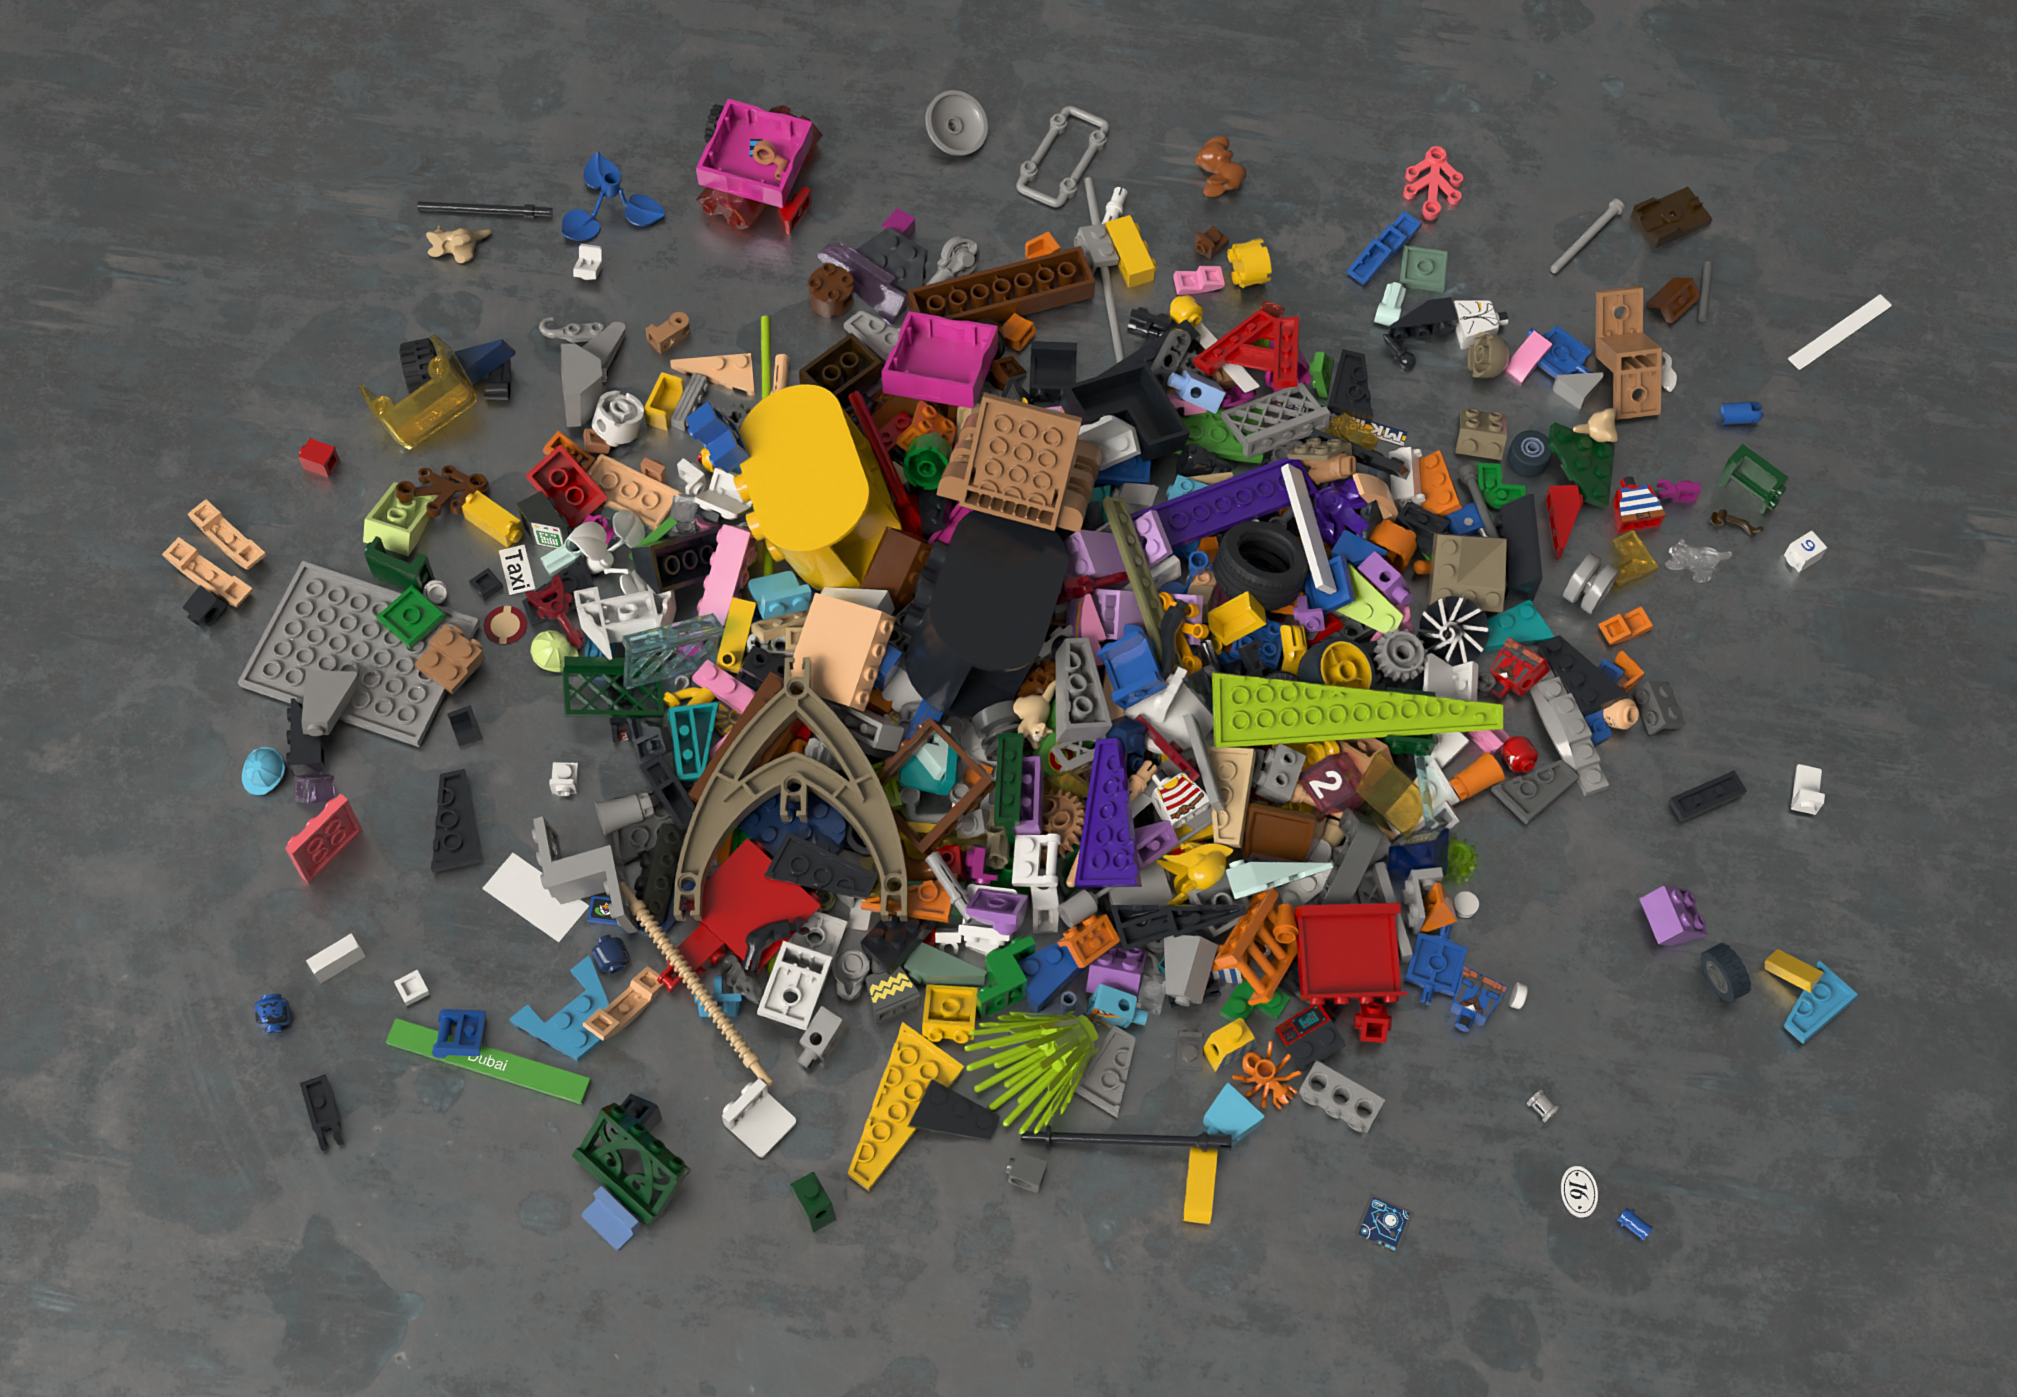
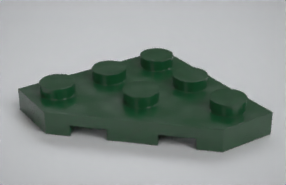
M1554 422L1549 429V449L1552 453L1556 452L1563 464L1560 466L1569 480H1574L1576 485H1578L1580 489L1579 494L1583 495V501L1604 509L1609 505L1615 446L1607 442H1597L1589 435L1574 432L1573 429Z

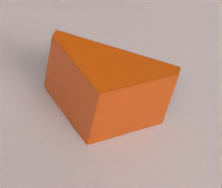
M1436 882L1423 900L1425 920L1419 931L1420 933H1426L1457 922L1452 899L1442 884Z

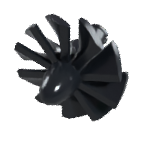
M1448 596L1445 599L1449 622L1446 619L1443 599H1439L1432 603L1427 610L1442 622L1443 626L1439 625L1424 611L1420 619L1419 629L1438 631L1440 633L1418 631L1420 640L1424 642L1422 644L1424 649L1444 641L1427 650L1426 654L1432 653L1449 665L1457 666L1478 658L1487 645L1490 633H1487L1489 626L1484 612L1462 623L1481 612L1478 605L1468 598L1457 620H1455L1464 598Z

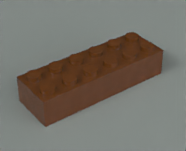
M770 671L688 795L695 805L698 804L711 775L733 741L752 718L784 688L783 678ZM797 687L791 693L793 695H800L803 693V690ZM796 718L766 749L749 774L763 765L780 758L802 726L803 721Z

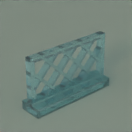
M711 613L622 636V644L625 647L623 683L625 688L630 689L698 671L706 660L716 665L719 637L723 636L724 628L715 614ZM708 640L704 645L700 643L701 641ZM686 646L682 651L677 649L678 647ZM695 647L700 648L693 656L688 655ZM664 651L660 656L655 655L656 653ZM673 652L678 654L670 663L666 661ZM704 654H710L709 659L699 661ZM641 657L637 662L633 661V659ZM650 658L655 660L648 668L643 667ZM684 658L688 660L683 666L677 667ZM661 664L666 666L660 672L654 673ZM638 670L643 672L639 677L632 679V676Z

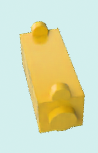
M478 490L466 497V503L462 506L466 520L507 548L521 539L524 533L521 520Z

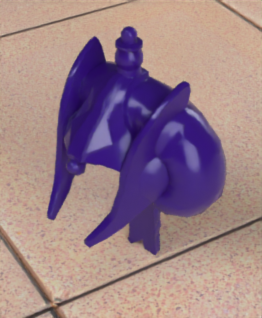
M1354 478L1348 479L1345 482L1340 480L1332 481L1331 487L1324 488L1315 493V510L1313 511L1318 520L1317 525L1322 542L1328 545H1335L1343 531L1346 530L1345 525L1351 528L1352 531H1355L1359 537H1363V531L1368 530L1369 524L1359 514H1356L1354 509L1364 508L1369 503L1360 496Z

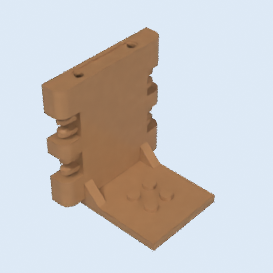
M984 392L979 413L970 414L966 418L958 443H956L952 451L950 462L946 466L939 482L937 495L958 500L959 506L1053 531H1055L1056 527L1080 533L1087 506L1101 467L1103 451L1094 443L1077 440L1082 422L1080 417Z

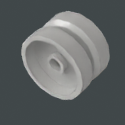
M1593 553L1588 554L1578 566L1563 593V598L1571 603L1577 602L1585 593L1581 602V609L1591 615L1602 603L1620 573L1618 568L1608 564L1597 574L1601 567V558Z

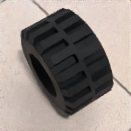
M430 338L401 343L399 349L400 360L407 389L412 399L416 401L442 395L444 385L441 378V369L434 344Z

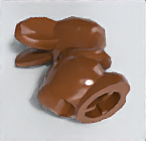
M1219 136L1209 140L1195 158L1196 165L1214 174L1206 180L1209 183L1203 190V194L1206 197H1217L1226 190L1238 189L1247 177L1244 166L1231 162L1233 151L1228 150L1230 141L1226 136Z

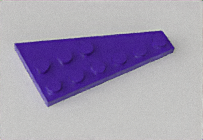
M1117 738L1096 739L1074 884L1080 888L1142 887L1123 742Z

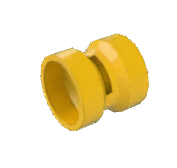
M1335 740L1321 741V743L1314 742L1308 744L1305 749V755L1309 765L1316 768L1324 765L1325 762L1328 764L1337 762L1340 757V750Z

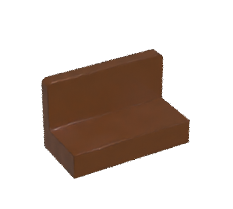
M1672 278L1646 302V305L1649 308H1660L1666 323H1674L1701 295L1693 278Z

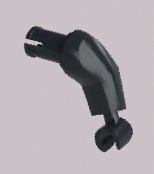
M798 916L793 920V923H788V919L765 923L750 931L745 939L748 947L742 967L748 970L750 961L753 960L751 971H757L763 950L775 941L791 937L790 931L796 930L800 935L808 934L810 932L808 927L799 928L801 924L808 923V921L804 917Z

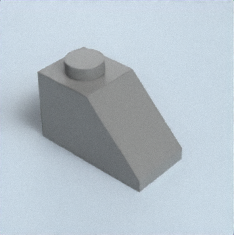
M1124 483L1120 488H1115L1110 497L1124 498L1129 513L1133 514L1152 507L1159 487L1155 485Z

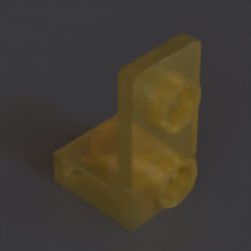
M1346 413L1330 419L1329 429L1324 430L1327 434L1340 439L1343 438L1347 442L1356 443L1369 451L1375 450L1379 440L1376 435Z

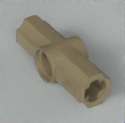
M993 806L990 808L989 822L985 827L988 835L985 862L987 866H991L994 869H1003L1005 864H1008L1010 844L1004 827H995Z

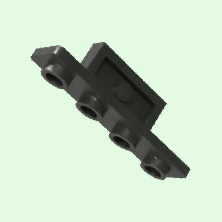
M666 823L660 826L655 847L643 854L640 861V867H642L641 874L634 884V890H636L635 897L644 902L646 905L645 910L650 911L649 916L653 915V921H658V924L664 921L685 835L684 830Z

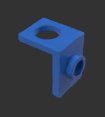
M1604 710L1584 717L1592 733L1590 739L1593 745L1612 736L1609 725L1604 721Z

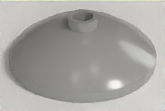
M957 90L945 91L937 95L927 108L925 122L928 134L935 145L942 151L954 156H965L975 152L984 143L988 131L986 114L978 101L971 95ZM948 125L952 126L953 131L949 129Z

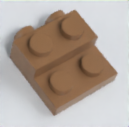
M445 624L429 641L430 647L414 664L419 671L454 694L485 660V656L482 650L483 646L477 640L471 639L468 641L464 638L465 634L457 626L450 628Z

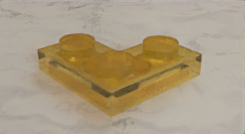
M1634 530L1613 539L1612 545L1622 558V560L1611 564L1620 570L1613 584L1616 590L1657 572L1659 566Z

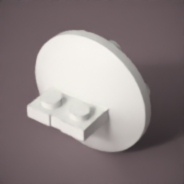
M1178 667L1175 674H1171L1167 678V688L1125 709L1123 716L1134 720L1140 714L1169 743L1174 740L1184 750L1182 752L1184 753L1192 750L1193 747L1183 715L1191 713L1199 722L1204 740L1212 731L1213 716L1183 683L1182 678L1187 676V670ZM1145 734L1144 748L1155 753L1164 754Z

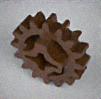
M1041 659L1039 665L1035 662L1033 668L1027 673L1016 696L1020 698L1032 694L1043 695L1048 685L1056 680V664L1050 659H1047V661Z

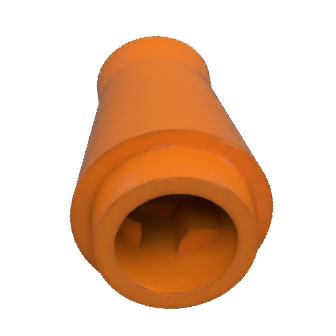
M1290 904L1278 906L1273 935L1280 943H1291L1298 935L1293 906Z

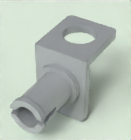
M979 809L971 812L955 828L958 841L964 842L983 834L987 835L985 827L990 817V811Z

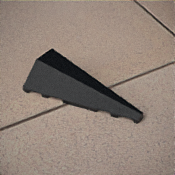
M1245 905L1110 906L1114 924L1124 951L1172 935L1175 938L1248 914Z

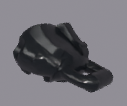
M1192 443L1187 444L1180 453L1176 463V475L1187 478L1212 474L1216 466H1222L1219 473L1231 472L1232 468L1229 463L1216 458L1206 448Z

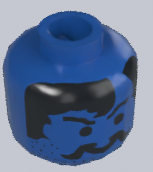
M281 994L261 996V1000L255 1003L256 1025L259 1028H265L266 1033L281 1032L282 1027L290 1023L288 1000L282 998Z

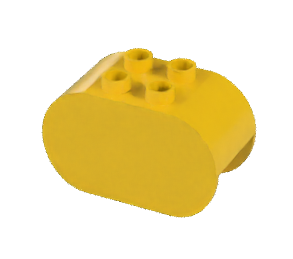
M795 385L776 391L761 400L749 412L739 429L750 457L739 464L742 473L734 476L733 481L742 500L745 503L752 501L755 511L746 515L748 526L757 541L765 538L767 548L777 563L785 559L812 588L821 592L824 587L859 589L886 526L902 530L881 468L868 440L861 434L841 407L835 395L830 391L816 385Z

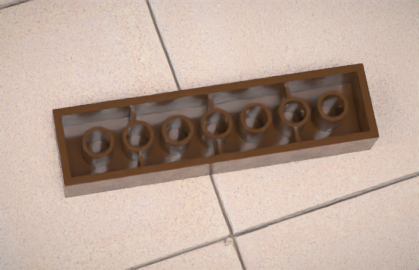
M1081 246L909 289L907 290L908 308L911 312L935 315L956 321L977 322L981 319H991L995 322L1009 320L1014 313L1024 316L1094 298L1095 280Z

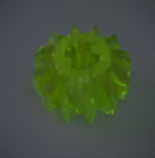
M1455 836L1452 842L1446 839L1442 843L1443 846L1437 847L1436 852L1438 855L1435 856L1434 860L1435 863L1439 864L1438 868L1441 867L1442 871H1446V878L1453 874L1457 881L1461 875L1467 878L1470 875V871L1475 870L1478 854L1473 853L1475 850L1474 845H1466L1467 839H1464L1461 843Z

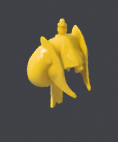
M1194 842L1181 843L1180 848L1181 850L1185 849V853L1180 855H1163V858L1168 861L1156 860L1165 870L1177 875L1173 880L1177 895L1166 905H1179L1189 899L1188 892L1195 888L1207 890L1218 883L1226 871V857L1233 852L1232 847L1216 843L1204 845Z

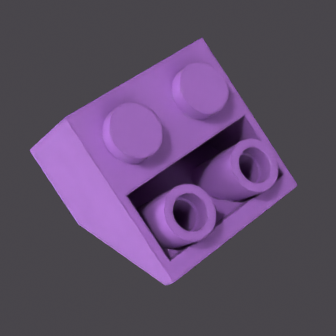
M1664 885L1640 898L1658 944L1673 946L1708 935L1705 929L1706 922L1702 915L1699 914L1695 905L1696 899L1689 889Z
M1114 945L1090 963L1086 992L1093 993L1099 984H1103L1134 995L1138 999L1148 951H1143L1138 947L1124 951L1122 946Z

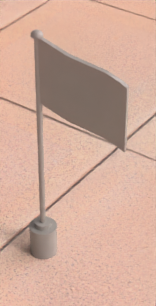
M1170 759L1157 766L1158 771L1164 769L1170 778L1180 773H1185ZM1201 776L1194 783L1207 794ZM1152 778L1146 784L1147 788L1142 792L1150 798L1153 791L1158 787ZM1209 805L1207 811L1187 822L1185 825L1193 830L1178 839L1179 842L1157 859L1213 823L1212 806ZM1105 887L1095 895L1086 890L1080 891L1058 906L1060 917L1070 928L1076 926L1097 912V905L1099 904L1097 899L1115 887Z

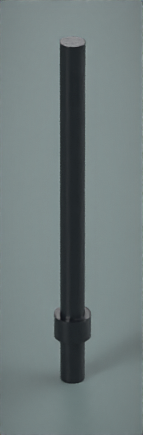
M418 201L417 208L420 211L524 215L525 218L553 216V208L535 207L534 204L507 206Z

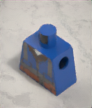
M1464 965L1450 1007L1451 1012L1459 1015L1455 1026L1464 1032H1469L1473 1023L1483 1026L1502 1001L1509 987Z

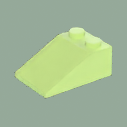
M394 482L365 518L363 542H372L375 536H378L382 539L385 549L409 556L418 544L430 518L426 513V505L434 501L438 496L414 497L411 502L403 503L396 497V485L398 483Z

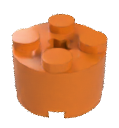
M1383 520L1380 524L1376 525L1367 540L1387 551L1385 561L1401 575L1405 572L1417 549L1416 534L1411 530H1406L1394 524L1390 520Z

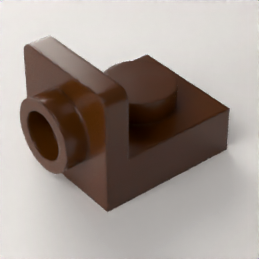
M1212 226L1204 234L1201 232L1196 234L1194 247L1200 254L1205 255L1211 260L1229 244V238Z

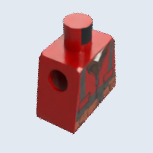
M1508 638L1490 669L1496 681V684L1491 688V692L1500 699L1509 690L1519 696L1524 695L1550 671L1546 660L1511 638Z

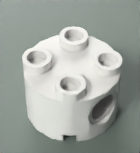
M620 391L606 392L598 401L592 428L610 446L616 447L619 444L629 443L638 436L643 419V405L636 397L629 393H626V396L620 395Z

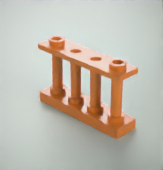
M1274 888L1256 893L1246 908L1248 914L1240 917L1214 960L1219 968L1229 965L1236 966L1255 989L1248 1001L1251 1006L1267 1003L1274 997V991L1297 954L1296 939L1291 943H1283L1280 946L1264 927L1266 916L1273 925L1276 921L1277 912L1273 909V904L1279 894ZM1256 933L1275 955L1271 963L1254 944L1253 937ZM1246 950L1265 972L1261 980L1243 960V954Z

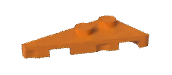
M953 873V875L958 881V874ZM929 880L921 885L908 886V917L949 923L952 904L949 901L951 898L938 880L934 882ZM878 895L866 901H861V909L881 913V897ZM890 900L888 902V913L897 915V911H902L901 901Z

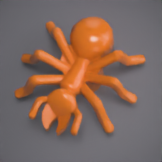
M1269 1041L1266 1059H1263L1259 1053L1254 1051L1246 1053L1243 1057V1070L1252 1077L1245 1078L1242 1075H1232V1079L1240 1080L1243 1083H1258L1251 1091L1244 1094L1245 1098L1253 1096L1265 1085L1261 1101V1108L1263 1109L1266 1108L1269 1089H1272L1274 1096L1273 1104L1280 1110L1282 1107L1277 1102V1099L1281 1104H1288L1289 1101L1286 1099V1096L1293 1100L1291 1092L1297 1094L1298 1091L1292 1086L1280 1085L1278 1081H1289L1296 1076H1300L1301 1071H1294L1286 1076H1274L1285 1066L1291 1058V1054H1287L1280 1064L1275 1067L1271 1062L1273 1042Z

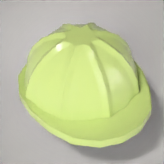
M548 630L539 633L531 644L530 653L534 662L540 668L548 671L560 672L564 656H579L574 644L570 645L566 636L557 631Z

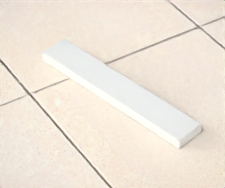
M1286 464L1281 467L1315 587L1331 595L1337 589L1302 471L1290 464Z

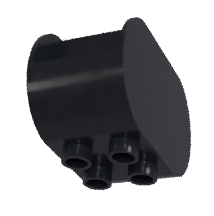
M973 510L958 522L948 543L939 539L935 540L926 566H923L913 591L916 594L913 602L910 603L900 627V631L911 635L905 652V668L908 678L916 692L931 706L955 717L973 719L977 713L989 706L1014 700L1018 689L1043 647L1068 567V553L1056 531Z

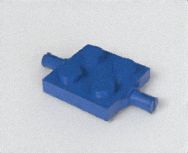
M1558 325L1550 332L1541 335L1552 343V348L1537 363V366L1556 379L1557 375L1576 374L1577 372L1579 374L1594 373L1583 365L1591 356L1592 350ZM1531 327L1526 335L1530 336L1536 330Z
M1450 924L1447 927L1446 933V926L1441 927L1439 936H1430L1419 932L1415 941L1413 955L1410 959L1404 981L1424 988L1420 1002L1424 1004L1427 995L1425 1005L1431 1004L1433 992L1454 996L1468 947L1455 944L1449 939L1452 929Z

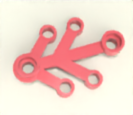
M1439 146L1429 149L1425 155V160L1415 166L1408 167L1405 178L1413 182L1418 179L1420 172L1431 167L1429 174L1413 184L1406 185L1403 192L1405 198L1414 199L1419 190L1429 185L1428 200L1422 208V214L1427 220H1434L1440 214L1441 205L1437 202L1438 186L1448 195L1447 201L1451 205H1458L1462 197L1461 192L1453 187H1460L1462 185L1463 175L1456 172L1447 162L1446 151ZM1440 169L1450 177L1449 183L1439 174Z

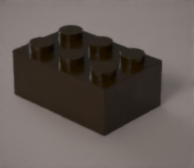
M851 332L799 370L800 385H816L827 389L835 395L842 407L850 401L848 398L849 394L855 391L863 392L882 378V361Z

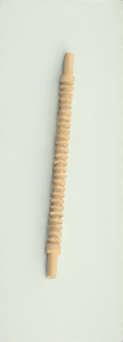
M624 881L619 883L620 890L624 893L625 900L630 906L629 911L633 916H637L636 920L641 921L640 925L642 927H646L645 932H650L649 937L654 938L653 943H658L657 948L662 949V955H667L666 960H671L670 965L675 966L674 971L680 972L678 976L684 978L683 983H688L687 988L692 989L691 994L697 995L695 999L697 1001L701 1000L700 1006H705L704 1011L709 1012L708 1016L710 1018H714V1024L718 1023L717 1028L722 1029L721 1034L727 1035L726 1040L731 1041L730 1046H735L734 1051L740 1053L739 1058H744V1065L747 1068H751L758 1079H761L767 1087L772 1085L774 1081L760 1064V1057L756 1052H751L752 1047H747L748 1042L743 1041L744 1036L738 1035L740 1031L734 1029L735 1024H730L731 1019L726 1018V1012H721V1006L717 1007L718 1001H713L714 996L708 995L709 990L704 989V983L700 984L701 979L696 978L697 973L691 972V966L687 967L688 961H683L684 956L679 955L680 951L678 949H674V943L670 944L671 939L666 938L667 933L661 932L663 928L657 926L658 921H653V915L649 916L650 911L645 910L646 905L644 902L635 897Z

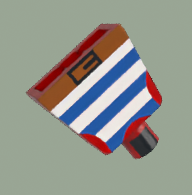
M1633 477L1623 478L1620 481L1622 488L1616 491L1613 498L1617 534L1660 527L1666 514L1651 486L1648 484L1636 486Z

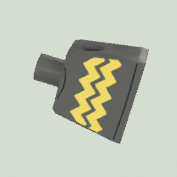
M873 960L870 962L873 974L867 976L865 981L876 1024L921 1005L919 991L901 966L892 975H889L882 964L878 965Z

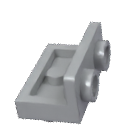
M1104 224L1079 227L1074 238V247H1082L1093 275L1097 267L1118 264L1119 257Z

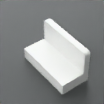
M349 934L307 959L306 962L321 984L366 956L353 935Z

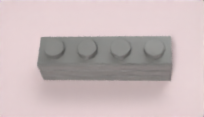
M693 373L670 418L672 427L685 431L687 426H689L686 417L696 411L698 404L702 402L703 394L709 387L707 377Z

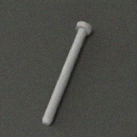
M1613 199L1609 203V209L1551 266L1550 270L1552 273H1558L1615 214L1620 215L1625 210L1622 201Z

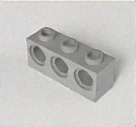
M1317 1060L1299 1091V1094L1307 1103L1321 1106L1331 1117L1337 1119L1340 1117L1347 1121L1352 1129L1368 1133L1385 1102L1384 1098ZM1320 1082L1324 1089L1316 1090L1311 1083ZM1343 1095L1347 1102L1339 1103L1335 1100L1334 1096ZM1365 1108L1369 1111L1370 1115L1362 1116L1358 1113L1357 1109Z

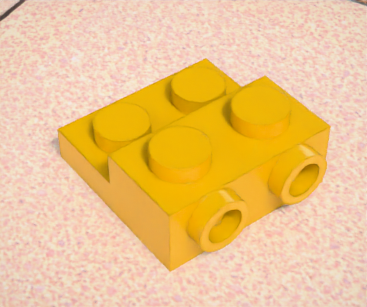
M926 984L922 1036L934 1042L940 1041L942 1038L953 1039L957 1043H966L968 1040H974V1036L969 1035V1032L975 1030L978 988Z

